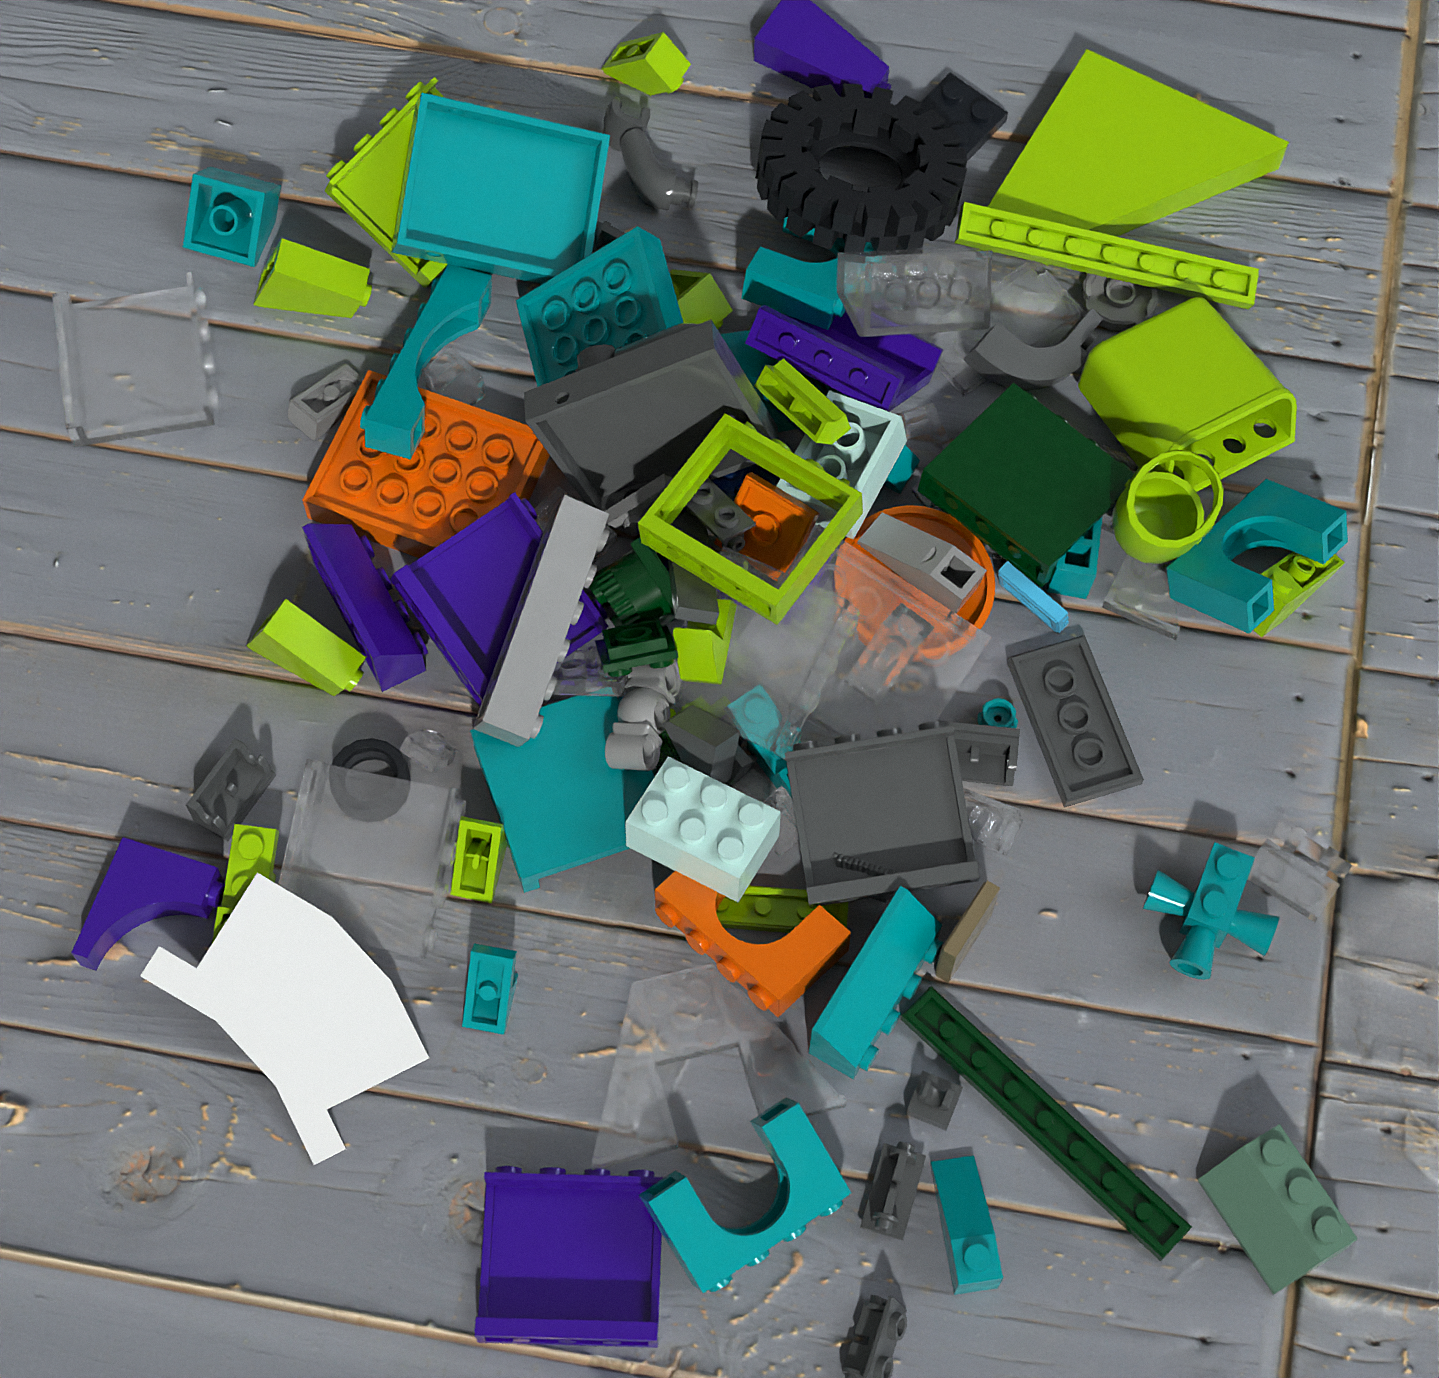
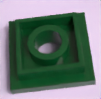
M659 619L601 630L603 639L595 640L596 650L603 671L611 677L628 675L633 671V667L647 664L651 668L668 667L674 663L673 659L679 658L668 626L661 627Z

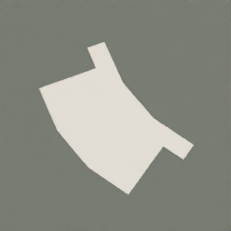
M259 873L255 875L197 968L159 946L140 975L142 978L215 1020L272 1081L314 1165L346 1149L327 1109L429 1059L391 980L330 915Z

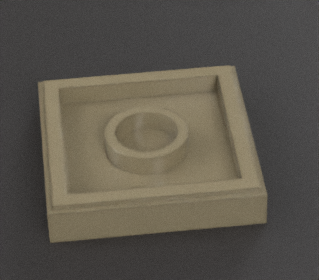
M988 880L983 882L941 949L935 971L936 976L943 981L950 982L992 916L1000 887Z

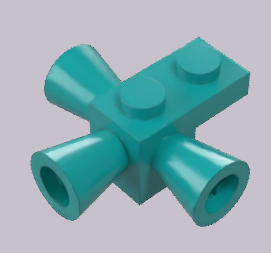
M1214 842L1195 892L1160 870H1157L1143 909L1184 916L1179 933L1186 937L1170 960L1171 967L1176 971L1195 979H1210L1215 947L1220 948L1227 934L1259 954L1266 955L1280 917L1237 909L1255 857Z

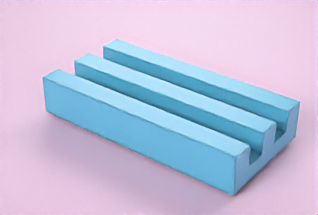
M1009 561L998 570L999 584L1054 632L1060 633L1069 624L1068 612Z

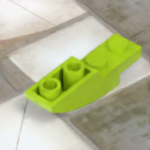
M234 824L222 906L217 907L212 943L257 873L275 883L276 874L273 873L279 837L277 829Z

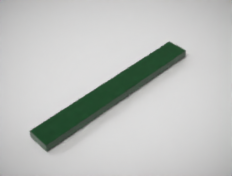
M932 986L901 1016V1020L1159 1261H1162L1192 1228L1187 1221Z

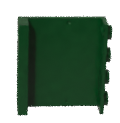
M1013 383L923 469L917 491L945 513L957 519L977 538L1040 587H1043L1052 578L1058 561L1118 501L1120 494L1126 488L1125 483L1129 479L1131 480L1134 473H1132L1127 465L1116 461L1103 451L1094 440L1086 438L1070 426L1065 418L1054 414L1041 404L1032 393L1024 391Z

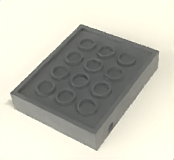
M712 320L524 392L525 422L584 503L604 512L662 474L674 478L724 414L731 416L744 425L748 421L761 435L770 440H779L777 424ZM730 449L708 478L714 480L756 463Z

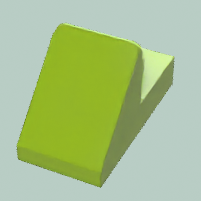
M717 599L719 615L716 625L688 621L687 628L674 627L673 637L679 658H677L681 680L722 684L737 607L733 601Z

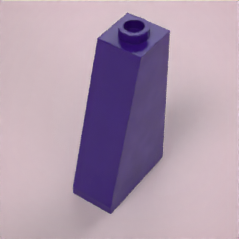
M780 0L754 38L755 62L812 89L831 84L839 97H841L843 84H862L864 98L872 97L875 86L891 90V84L888 83L889 66L811 0Z

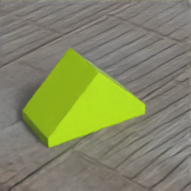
M464 816L460 818L450 895L492 903L507 848L503 824Z

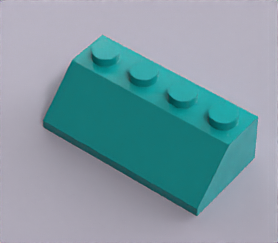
M900 886L812 1028L809 1054L852 1079L855 1078L860 1068L866 1072L868 1071L879 1052V1048L874 1046L882 1032L886 1035L891 1033L901 1015L896 1010L903 996L909 1000L913 997L923 978L917 975L925 961L929 964L934 962L944 943L938 939L942 924L904 887Z

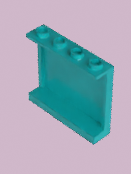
M612 684L541 707L539 714L544 716L538 735L535 739L530 738L520 747L475 729L470 730L473 746L499 822L504 826L507 845L524 893L540 888V878L630 849L626 846L625 822L654 779V774L652 770L612 769L606 762V740L609 734L613 732V723L618 722V706L624 697L617 698Z

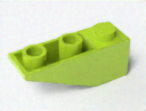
M1292 552L1260 575L1272 579L1274 611L1254 631L1263 637L1281 624L1335 574L1345 562L1334 554L1325 564H1321Z

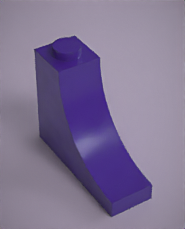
M122 837L71 952L80 966L96 971L106 953L120 938L146 922L174 915H190L208 919L213 907H219L223 900L225 884L218 868Z

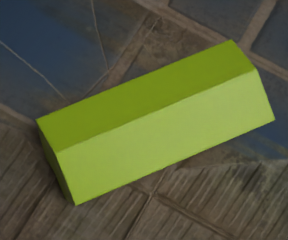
M784 358L774 366L765 365L754 387L815 443L832 445L851 429L846 414Z

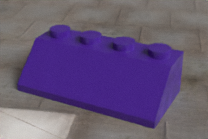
M309 523L302 526L313 564L359 650L366 657L365 661L381 691L390 689L425 672L423 656L428 654L425 643L418 632L410 633L406 625L410 621L407 610L400 599L392 600L388 592L393 589L392 584L383 567L378 569L374 567L371 558L375 557V554L365 535L358 537L352 524Z

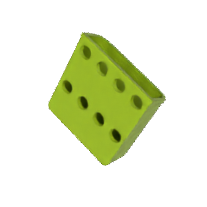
M1202 297L1191 298L1098 343L1089 352L1078 382L1079 390L1139 468L1161 453L1172 450H1186L1208 456L1212 460L1213 467L1219 473L1220 478L1223 479L1295 442L1296 398L1281 384L1211 304ZM1259 423L1269 425L1274 431V436L1270 438L1259 436L1254 430V425ZM1226 439L1238 440L1242 443L1244 451L1241 453H1231L1225 449L1223 441ZM1170 460L1156 465L1148 472L1156 471L1173 474V471H1175L1182 479L1188 481L1196 492L1211 485V481L1205 472L1189 461Z

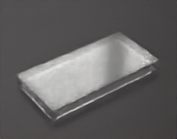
M1028 260L917 336L944 349L936 367L960 394L965 397L988 381V379L976 372L963 359L983 335L998 321L1020 341L1037 347L1081 317L1083 308L1039 262Z

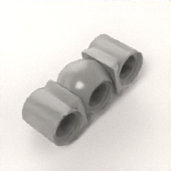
M674 660L672 665L664 668H651L649 664L633 667V671L628 674L625 688L629 693L619 703L617 711L618 722L613 723V732L609 734L605 745L606 762L612 769L650 771L657 766L660 757V747L663 743L659 735L665 730L662 723L670 719L669 706L674 705L675 696L679 693L682 683L676 660Z

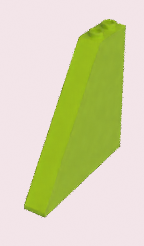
M1086 49L988 207L1118 237L1278 170L1284 159L1289 142Z

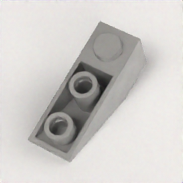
M883 512L857 541L858 545L953 617L976 591L987 571L954 545Z

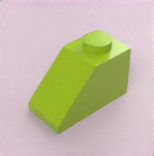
M661 32L619 43L601 70L606 75L652 96L666 92L672 93L682 85L684 81L683 75L691 63L668 36Z

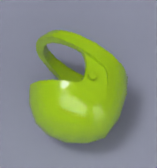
M1172 450L1154 457L1138 468L1131 480L1129 479L1125 483L1126 488L1120 494L1113 509L1112 526L1115 540L1128 556L1143 563L1161 564L1175 560L1187 553L1195 544L1198 545L1202 538L1212 530L1223 505L1224 488L1219 473L1207 459L1192 451ZM1170 460L1189 461L1200 467L1209 477L1214 493L1212 510L1204 521V510L1200 497L1188 481L1172 473L1148 472L1156 465Z

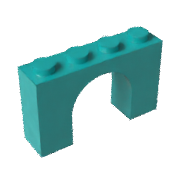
M788 217L784 218L782 231L797 236L786 228ZM815 228L801 238L813 242ZM837 238L830 249L837 258L827 262L812 263L797 260L760 246L746 269L741 299L760 306L766 305L782 314L828 330L836 316H843L849 301L848 294L856 293L862 278L861 271L867 272L869 270L875 252L871 243L866 242L863 256L844 253V239Z
M1265 479L1253 491H1250L1231 511L1225 513L1198 545L1195 544L1187 553L1170 563L1167 567L1170 598L1250 634L1274 611L1272 579L1237 565L1231 560L1249 549L1273 546L1291 550L1321 564H1325L1348 542L1347 513L1345 510Z
M788 1097L750 1121L770 1154L778 1174V1188L775 1199L768 1211L757 1221L743 1227H724L716 1224L709 1216L687 1177L676 1170L639 1194V1197L692 1285L702 1293L708 1290L715 1292L725 1287L732 1280L734 1272L745 1265L751 1267L762 1262L770 1254L768 1249L782 1240L788 1242L797 1238L806 1230L805 1224L819 1215L825 1217L834 1213L843 1205L842 1199L852 1193L800 1104Z

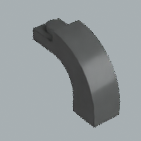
M1090 309L1077 320L1057 345L1045 348L1033 347L1023 343L998 321L983 335L963 360L980 375L1000 386L1008 388L1015 383L1023 390L1047 388L1064 380L1085 364L1088 356L1085 350L1098 337L1099 334L1094 329L1103 318L1095 310Z

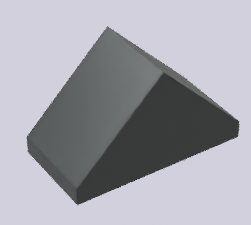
M694 705L685 708L662 723L683 764L723 784L731 779L740 730Z

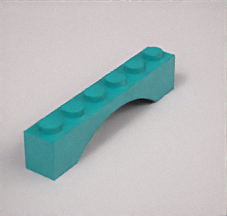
M447 265L441 278L436 277L434 279L430 298L427 303H421L414 328L409 327L407 329L400 354L394 353L387 378L380 379L378 382L373 404L371 406L367 405L363 410L360 428L365 430V447L407 459L412 458L425 433V403L417 386L422 371L431 358L445 345L480 327L491 305L492 275Z

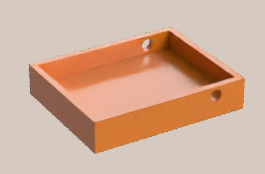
M368 370L302 499L308 519L322 524H352L359 537L365 535L370 541L421 558L502 504L514 492L520 500L525 498L529 501L550 455L528 425L418 387V390L425 403V433L412 458L407 459L365 447V430L360 428L361 416L364 408L367 405L371 406L373 404L376 387L380 379L387 378L385 375Z

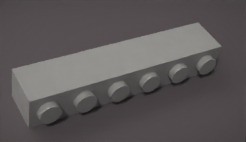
M563 495L553 505L473 729L517 747L523 745L530 738L535 739L538 735L544 716L539 714L543 700L548 701L557 683V678L552 676L556 663L563 662L571 641L566 639L570 624L574 626L577 623L583 610L584 603L579 601L583 587L588 588L596 573L597 566L592 564L596 550L602 551L610 533V529L605 527L609 513L567 495Z

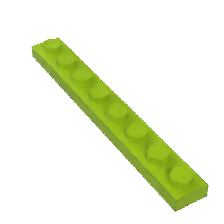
M964 202L960 207L955 237L956 244L1191 297H1202L1209 301L1244 309H1250L1255 302L1259 274L1258 268Z

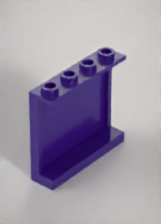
M848 302L843 316H836L828 330L782 314L763 305L758 309L745 344L778 361L784 358L796 370L857 401L888 412L929 384L944 350Z
M515 492L502 504L409 566L405 565L393 573L390 579L479 708L481 707L543 535V531L535 521L538 517L533 506L525 498L520 500ZM582 590L579 601L584 603L582 613L574 626L570 624L566 639H569L571 642L565 658L602 633L601 630L609 627L605 621L608 616L603 606L595 598L590 600L584 590Z
M499 1166L495 1168V1172H484L486 1194L478 1317H475L474 1331L477 1342L658 1348L662 1233L639 1197V1194L662 1180L663 1177H655V1172L640 1169L628 1171V1176H610L609 1170L600 1168L585 1169L584 1175L566 1174L565 1169L558 1167L541 1168L539 1174L522 1173V1169L515 1166Z

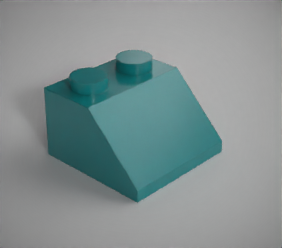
M211 166L193 173L183 248L252 267L257 266L276 222L281 185Z

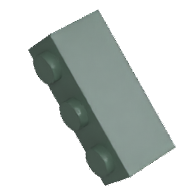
M1280 1124L1238 1149L1197 1180L1273 1295L1342 1253L1358 1240Z

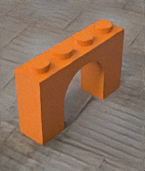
M674 871L655 889V912L660 920L668 927L676 926L686 935V940L694 951L700 955L706 953L717 963L716 966L719 972L728 981L740 983L748 991L749 998L758 1008L763 1011L769 1009L778 1018L849 951L851 931L821 905H818L783 938L766 944H752L733 937L721 925L717 917V911L726 896L677 871Z

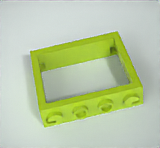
M724 414L638 522L641 543L778 625L863 514L862 493L852 488L849 480H839L825 472L818 462L809 458L804 460L792 453L790 448L778 439L770 440L761 435L748 421L744 425L731 416ZM730 449L837 511V514L779 589H776L671 525Z

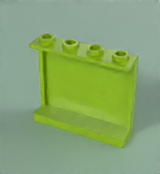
M435 77L426 85L421 81L418 82L405 96L409 102L400 111L395 107L392 108L379 122L383 128L374 137L367 133L353 148L356 155L347 164L340 160L328 172L326 177L330 181L325 189V192L424 289L443 272L448 264L396 254L391 251L416 102L421 92L444 97L435 88L438 83Z

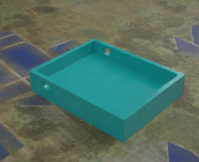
M421 92L415 105L391 252L544 284L592 254L610 135Z
M639 226L516 300L537 387L575 373V370L578 368L577 355L588 347L612 345L617 349L669 327L684 323L661 241Z

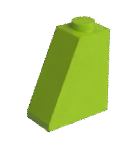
M281 238L261 271L253 305L263 308L352 318L360 306L366 307L372 291V285L367 284L370 269Z
M287 599L281 602L266 617L246 645L257 654L332 696H336L344 689L350 692L364 674V671L359 669L366 659L363 654Z

